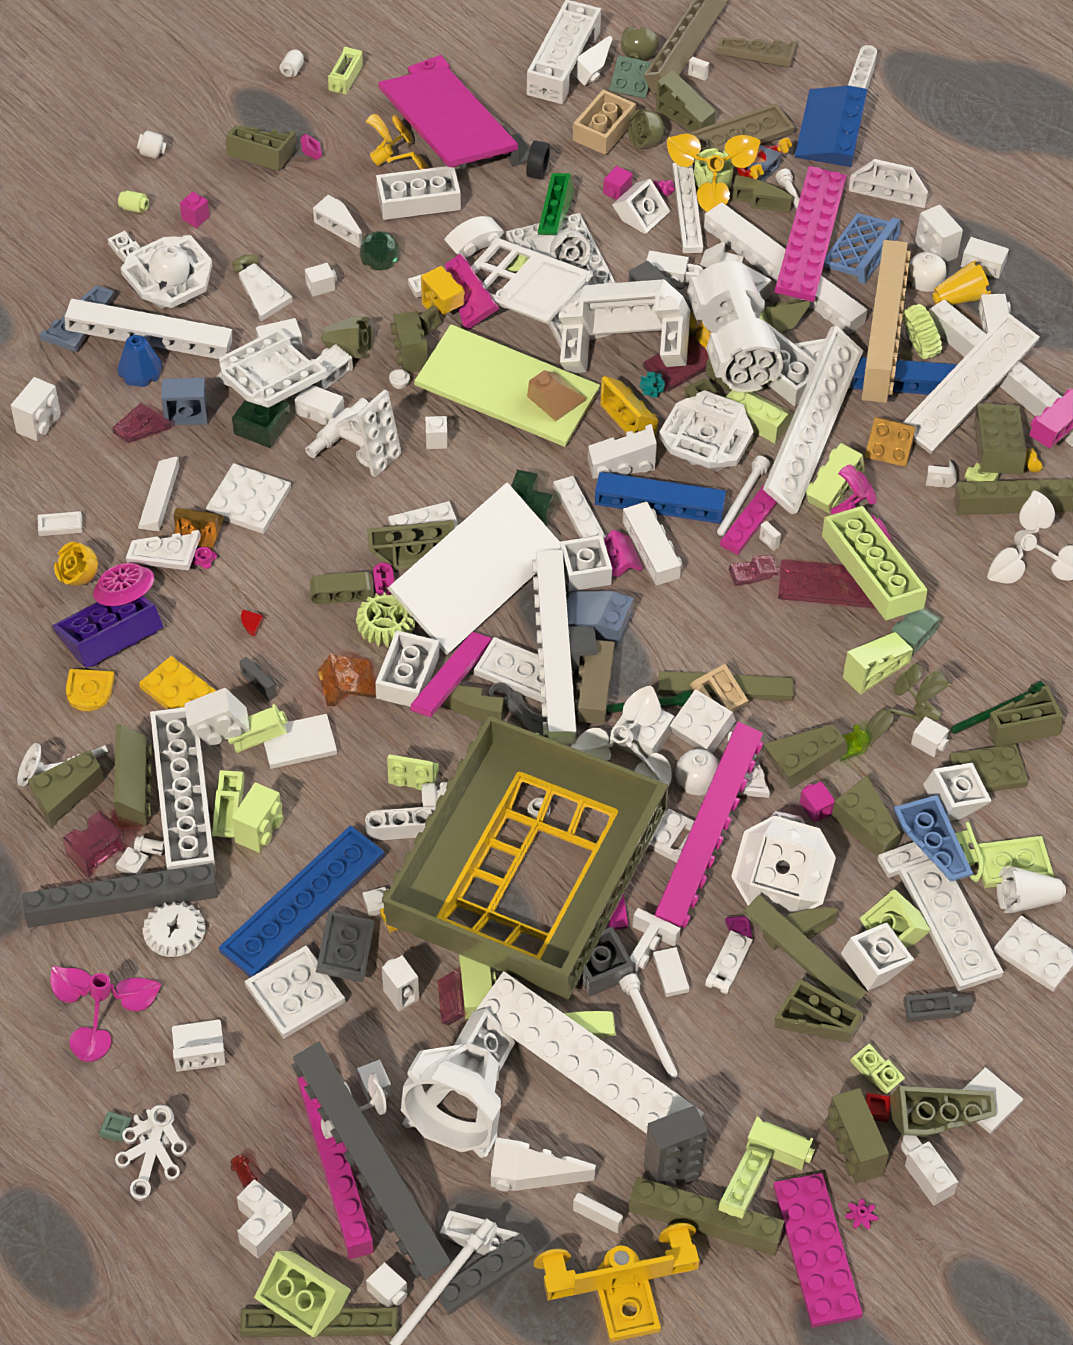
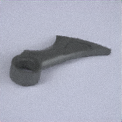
M495 683L490 687L488 696L495 697L493 694L497 691L505 693L503 707L505 706L526 730L543 736V722H547L546 717H542V714L529 709L524 703L522 693L511 690L504 683Z

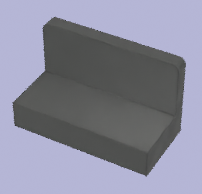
M506 125L502 126L509 133ZM509 133L518 143V150L505 154L511 166L514 167L527 163L529 149L521 134L511 135Z
M594 626L568 627L572 671L579 670V656L597 655Z

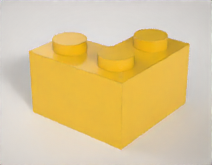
M442 266L421 275L422 305L426 309L433 305L438 308L439 313L441 312L444 315L464 305L465 291L463 287L457 284L451 273L446 272Z

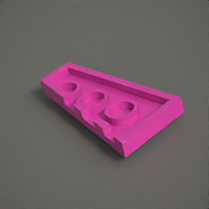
M459 254L445 264L447 272L451 273L455 282L460 284L465 291L464 305L458 307L465 328L469 330L500 309L463 255Z

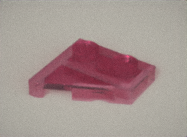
M140 403L113 426L112 431L113 434L130 443L170 429L171 422Z

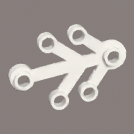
M166 1105L153 1107L149 1113V1119L133 1128H126L122 1133L123 1141L126 1144H133L137 1141L139 1135L152 1129L149 1139L126 1152L118 1153L115 1157L116 1165L124 1169L130 1165L132 1160L146 1153L139 1178L134 1180L130 1186L131 1196L138 1201L145 1200L150 1195L151 1186L148 1181L155 1156L158 1157L165 1169L164 1175L167 1180L174 1181L180 1175L179 1167L173 1164L160 1142L162 1132H164L172 1144L171 1151L173 1155L180 1157L186 1153V1143L180 1140L172 1126L174 1121L173 1111ZM159 1114L166 1116V1120L163 1122H159L156 1118ZM133 1132L135 1137L132 1140H128L125 1138L126 1133ZM181 1144L184 1147L183 1151L176 1152L174 1150L175 1145ZM121 1156H125L128 1158V1161L125 1164H120L118 1159ZM173 1168L177 1171V1174L169 1176L167 1171ZM144 1187L146 1191L144 1194L138 1195L136 1189Z

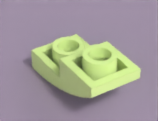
M870 1043L850 1059V1062L871 1083L886 1094L905 1078L889 1059L885 1062Z

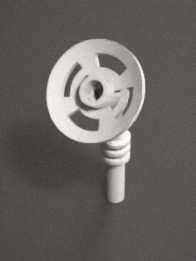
M34 743L23 758L18 772L17 783L19 786L24 787L28 784V779L34 777V775L43 773L63 762L44 765L40 762L41 746L38 743ZM105 745L91 751L96 759L108 754Z

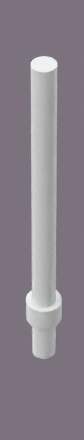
M486 1218L474 1234H470L465 1241L467 1244L389 1342L390 1345H401L474 1250L478 1251L483 1244L482 1240L494 1226L490 1220Z

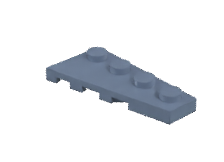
M96 285L79 300L109 306L115 297V293L113 290ZM65 315L60 320L56 319L52 322L51 327L47 331L43 330L39 334L40 340L75 352L88 336V334L67 331Z

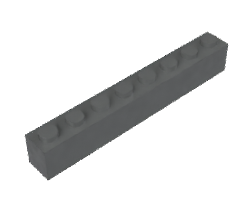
M212 863L22 893L24 915L28 928L150 909L156 906L160 907L164 902L167 904L172 903L174 900L177 903H182L183 901L187 903L217 898Z

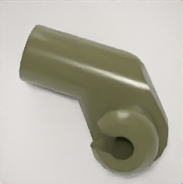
M258 254L242 255L233 260V271L241 272L244 270L243 265L259 264Z

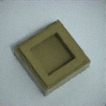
M432 305L419 316L421 327L425 334H429L441 324L439 311L436 306Z

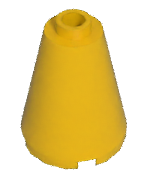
M972 261L935 287L934 293H932L934 303L938 304L942 300H946L950 305L978 301L981 295L991 294V290L988 292L986 290V286L989 283L981 265L976 266L977 261Z

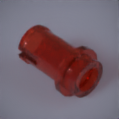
M240 1154L230 1161V1168L236 1172L243 1188H246L254 1179L258 1182L257 1177H255L248 1164V1157Z

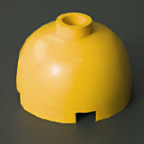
M69 542L59 550L57 555L60 557L58 562L54 563L55 575L59 581L70 586H82L89 583L95 577L98 569V559L91 548L82 543Z

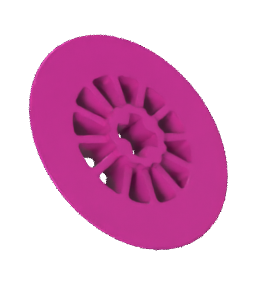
M134 563L116 565L101 575L94 587L93 597L98 603L106 606L130 603L143 596L151 588L154 582V574L150 569Z

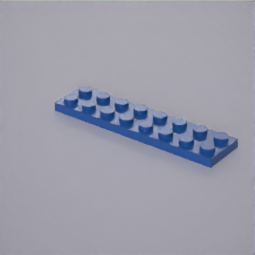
M350 825L218 947L219 952L249 977L263 971L385 857V851Z

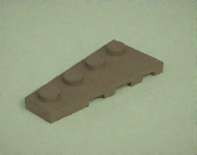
M721 37L717 45L716 54H722L726 57H738L743 60L759 61L760 63L775 64L780 67H790L797 47V41H791L790 44L782 43V40L764 43L763 39L746 42L745 38Z

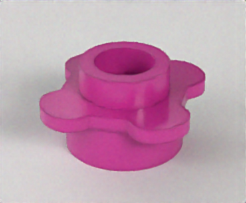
M207 547L198 548L195 551L192 564L209 569L212 561L217 558V554Z

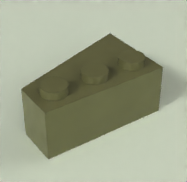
M673 70L658 81L656 110L691 132L715 124L716 110Z
M418 312L393 314V323H390L391 335L396 336V338H393L394 349L399 350V353L396 354L398 366L402 365V369L408 373L421 371L428 359L427 341L423 339L424 331L421 330Z
M88 750L28 779V784L32 797L52 828L63 814H68L72 810L73 805L80 799H85L104 780L100 764L91 750Z

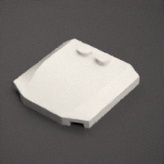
M279 328L219 358L223 380L245 400L265 407H270L328 377L327 369L316 360L309 361L291 345V339Z

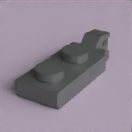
M952 991L912 995L903 998L907 1022L954 1018L961 1016V1013L971 1012L973 1006L971 996L958 997L957 994H952Z

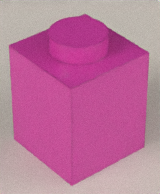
M615 166L604 178L603 194L618 200L632 187L633 173Z
M192 191L180 202L182 220L195 228H198L210 217L208 200Z
M820 781L803 788L799 803L811 820L816 823L832 815L835 800Z

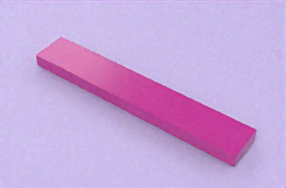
M471 632L411 703V711L432 717L481 658L491 643L492 638Z

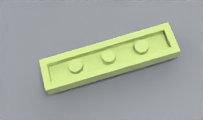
M750 1145L748 1146L720 1201L719 1211L743 1219L771 1162L773 1153Z

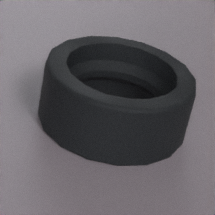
M537 140L532 142L527 160V177L540 180L544 178L550 156L549 143Z

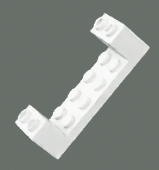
M565 0L527 71V95L563 104L569 93V74L586 42L595 43L600 33L601 8Z

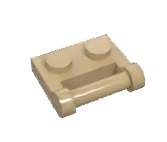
M726 664L701 676L690 684L693 691L696 689L711 698L704 687L705 684L709 683L722 705L732 712L748 704L747 697Z

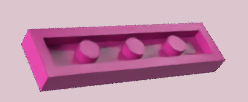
M764 485L720 540L721 547L739 555L761 524L776 507L778 502L763 490Z

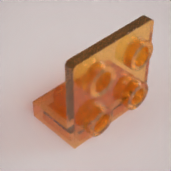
M330 654L318 669L327 706L335 707L345 694L376 698V686L368 660Z

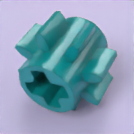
M647 372V376H641L639 387L643 391V395L657 397V393L664 392L665 382L661 378L662 374Z

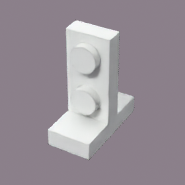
M639 908L633 916V927L644 932V935L630 956L634 964L633 974L636 975L640 968L644 969L646 967L650 951L656 950L660 940L675 947L680 937L679 927Z

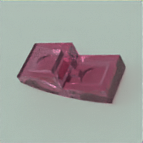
M773 555L756 556L748 563L730 564L728 569L735 586L760 582L779 574V569Z

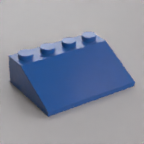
M849 85L809 89L794 158L852 167L866 103L867 89Z

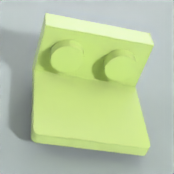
M390 754L387 757L388 783L399 787H413L421 790V784H435L439 763Z

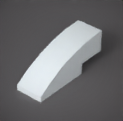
M449 1210L440 1234L464 1247L467 1244L465 1241L470 1234H474L485 1220ZM492 1222L494 1226L482 1240V1246L478 1251H474L487 1256L520 1233L498 1228L497 1224Z

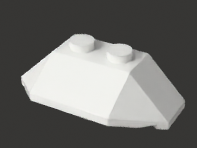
M874 159L851 174L849 191L925 208L928 191L913 167Z

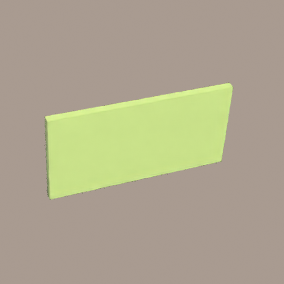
M454 325L449 326L414 382V385L564 447H566L600 388V385ZM544 370L558 373L586 397V401L557 421L553 420L527 397L529 380Z

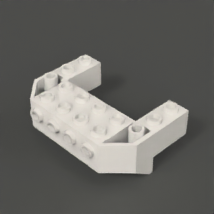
M664 279L585 285L565 304L559 313L558 318L563 324L560 363L567 372H587L590 335L662 330L660 357L665 366L687 365L690 309L684 297Z

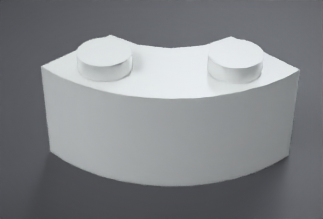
M480 216L463 222L452 230L444 240L456 254L470 258L478 250L490 247V243L496 237L500 238L504 231L492 217Z

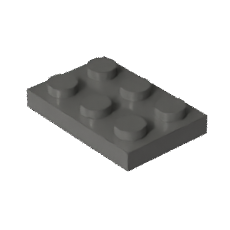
M328 911L316 973L363 982L375 920Z

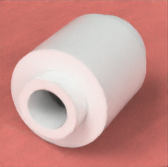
M298 50L289 51L280 64L281 73L287 77H295L303 65V54Z

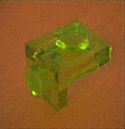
M856 724L853 726V732L842 735L846 740L848 753L839 758L840 761L866 753V746L869 743L865 730L862 731L859 725Z

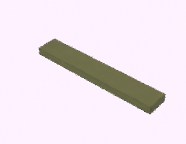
M659 671L658 694L677 695L681 691L690 690L692 695L694 691L690 684L706 673ZM733 675L747 699L793 700V678ZM705 684L704 687L710 697H717L710 684Z
M758 895L742 912L836 999L854 1007L867 993L762 896Z
M398 1307L342 1308L340 1313L317 1336L396 1335L398 1329ZM241 1309V1337L310 1336L271 1309Z

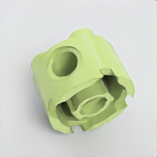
M712 148L700 152L697 156L710 159L714 155L722 158L729 155L724 150L721 153L718 152V149ZM695 159V185L699 188L706 182L712 183L713 172L708 170L707 162ZM731 159L724 161V166L717 172L716 183H725L728 189L731 188L734 165Z

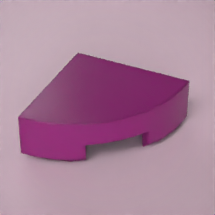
M746 916L725 917V924L729 932L733 931L752 939L750 920Z

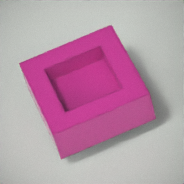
M304 134L300 138L302 152L318 160L322 156L320 142Z

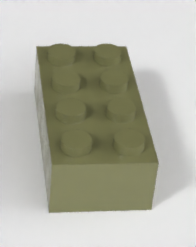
M977 404L974 429L980 472L1023 474L1027 453L1019 405Z

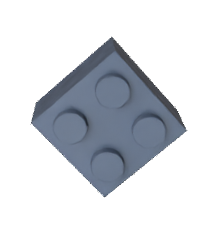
M162 379L161 399L165 425L207 424L208 402L205 379Z

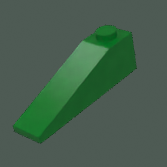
M551 173L537 231L538 235H558L574 193L571 173Z

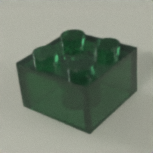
M244 400L232 417L234 434L271 448L291 421L290 404L280 401L270 407H265Z

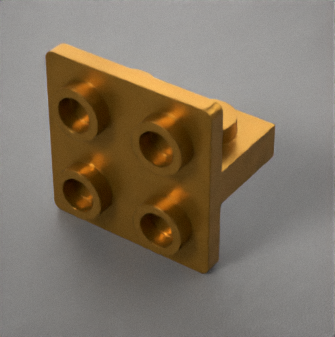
M875 417L865 457L905 467L913 444L916 427Z
M175 508L173 514L175 530L173 534L187 535L192 534V531L199 530L201 537L197 548L207 547L212 551L223 524L224 516L186 508Z

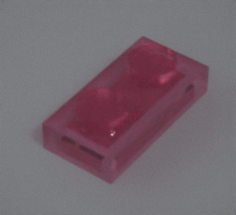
M456 971L437 980L441 1023L448 1026L465 1017L461 973Z

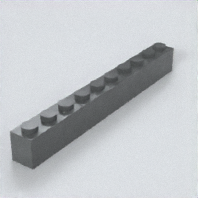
M320 1041L293 1056L294 1064L291 1065L293 1071L298 1078L303 1077L307 1083V1086L304 1087L306 1093L311 1100L316 1099L320 1105L317 1109L319 1115L324 1122L329 1121L333 1127V1130L330 1131L332 1137L337 1144L342 1143L346 1149V1152L343 1153L345 1159L350 1166L355 1165L359 1171V1174L356 1175L363 1189L368 1187L373 1196L369 1198L376 1211L381 1209L386 1218L382 1221L389 1233L395 1232L399 1241L396 1242V1245L402 1255L408 1254L412 1263L409 1267L415 1277L421 1276L424 1281L450 1265L451 1262Z

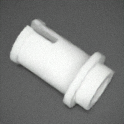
M145 835L137 836L134 850L162 856L164 841L145 838Z

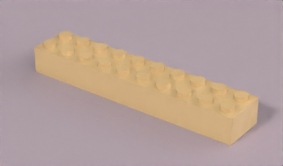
M883 240L862 400L887 403L888 395H892L911 253V251H907L908 242Z

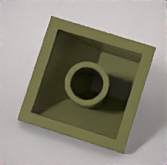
M791 300L765 305L764 311L770 325L779 333L786 334L787 330L793 329L810 306V302Z

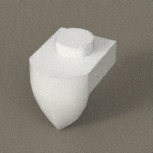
M951 461L948 462V467L928 466L926 486L948 488L957 482L956 470Z

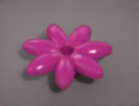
M863 1199L859 1200L858 1206L852 1203L848 1204L852 1212L846 1214L845 1218L855 1219L853 1222L854 1229L858 1228L862 1222L863 1226L869 1230V1221L878 1220L876 1215L871 1214L875 1209V1205L865 1207Z

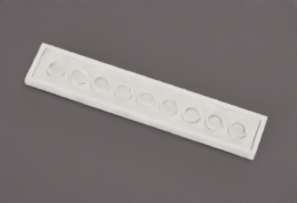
M837 326L831 327L763 488L768 495L790 514H795L799 510L863 353V350Z
M504 971L475 1010L487 1008L502 1026V1031L646 1134L649 1122L694 1106ZM696 1107L700 1117L702 1118L704 1112H702Z

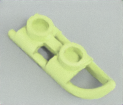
M967 822V830L955 833L960 846L963 848L969 865L973 866L976 862H979L977 875L969 876L974 882H978L983 872V858L970 823ZM969 843L973 844L974 849L970 850Z

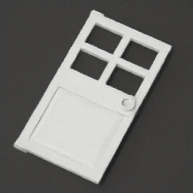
M497 237L471 266L476 273L480 269L491 272L483 282L485 289L498 276L510 279L502 289L497 291L496 295L491 294L493 301L498 306L546 324L556 316L585 282L587 283L593 276V272ZM499 248L511 251L497 267L486 263ZM518 254L529 258L516 274L504 270Z

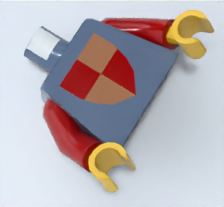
M787 137L779 141V144L774 146L759 145L757 156L750 166L746 168L736 167L739 176L750 177L763 182L767 180L780 167L781 153H787L789 147L792 146L790 139Z

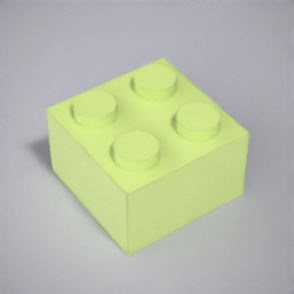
M256 782L254 783L232 817L236 843L258 853L261 852L264 846L269 845L272 833L281 826L284 819L279 792Z

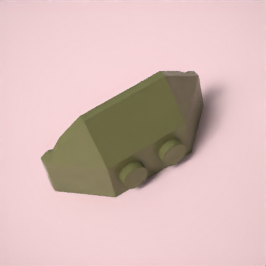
M454 520L367 529L369 551L384 563L391 565L393 570L411 568L455 529Z

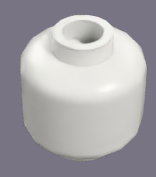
M145 131L144 134H140L137 145L140 155L157 159L159 154H164L166 143L163 142L161 134L151 131Z

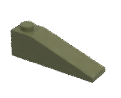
M899 1086L890 1096L892 1120L902 1135L930 1136L997 1115L994 1091Z

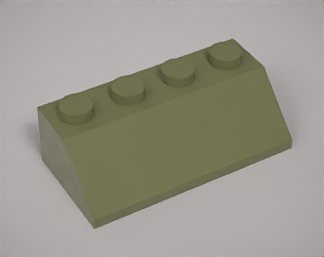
M116 724L114 805L119 827L147 826V817H151V803H148V797H152L151 783H148V778H152V765L148 764V759L152 758V745H148L145 735L121 724Z

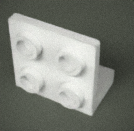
M220 1020L172 1027L173 1057L176 1072L226 1065Z

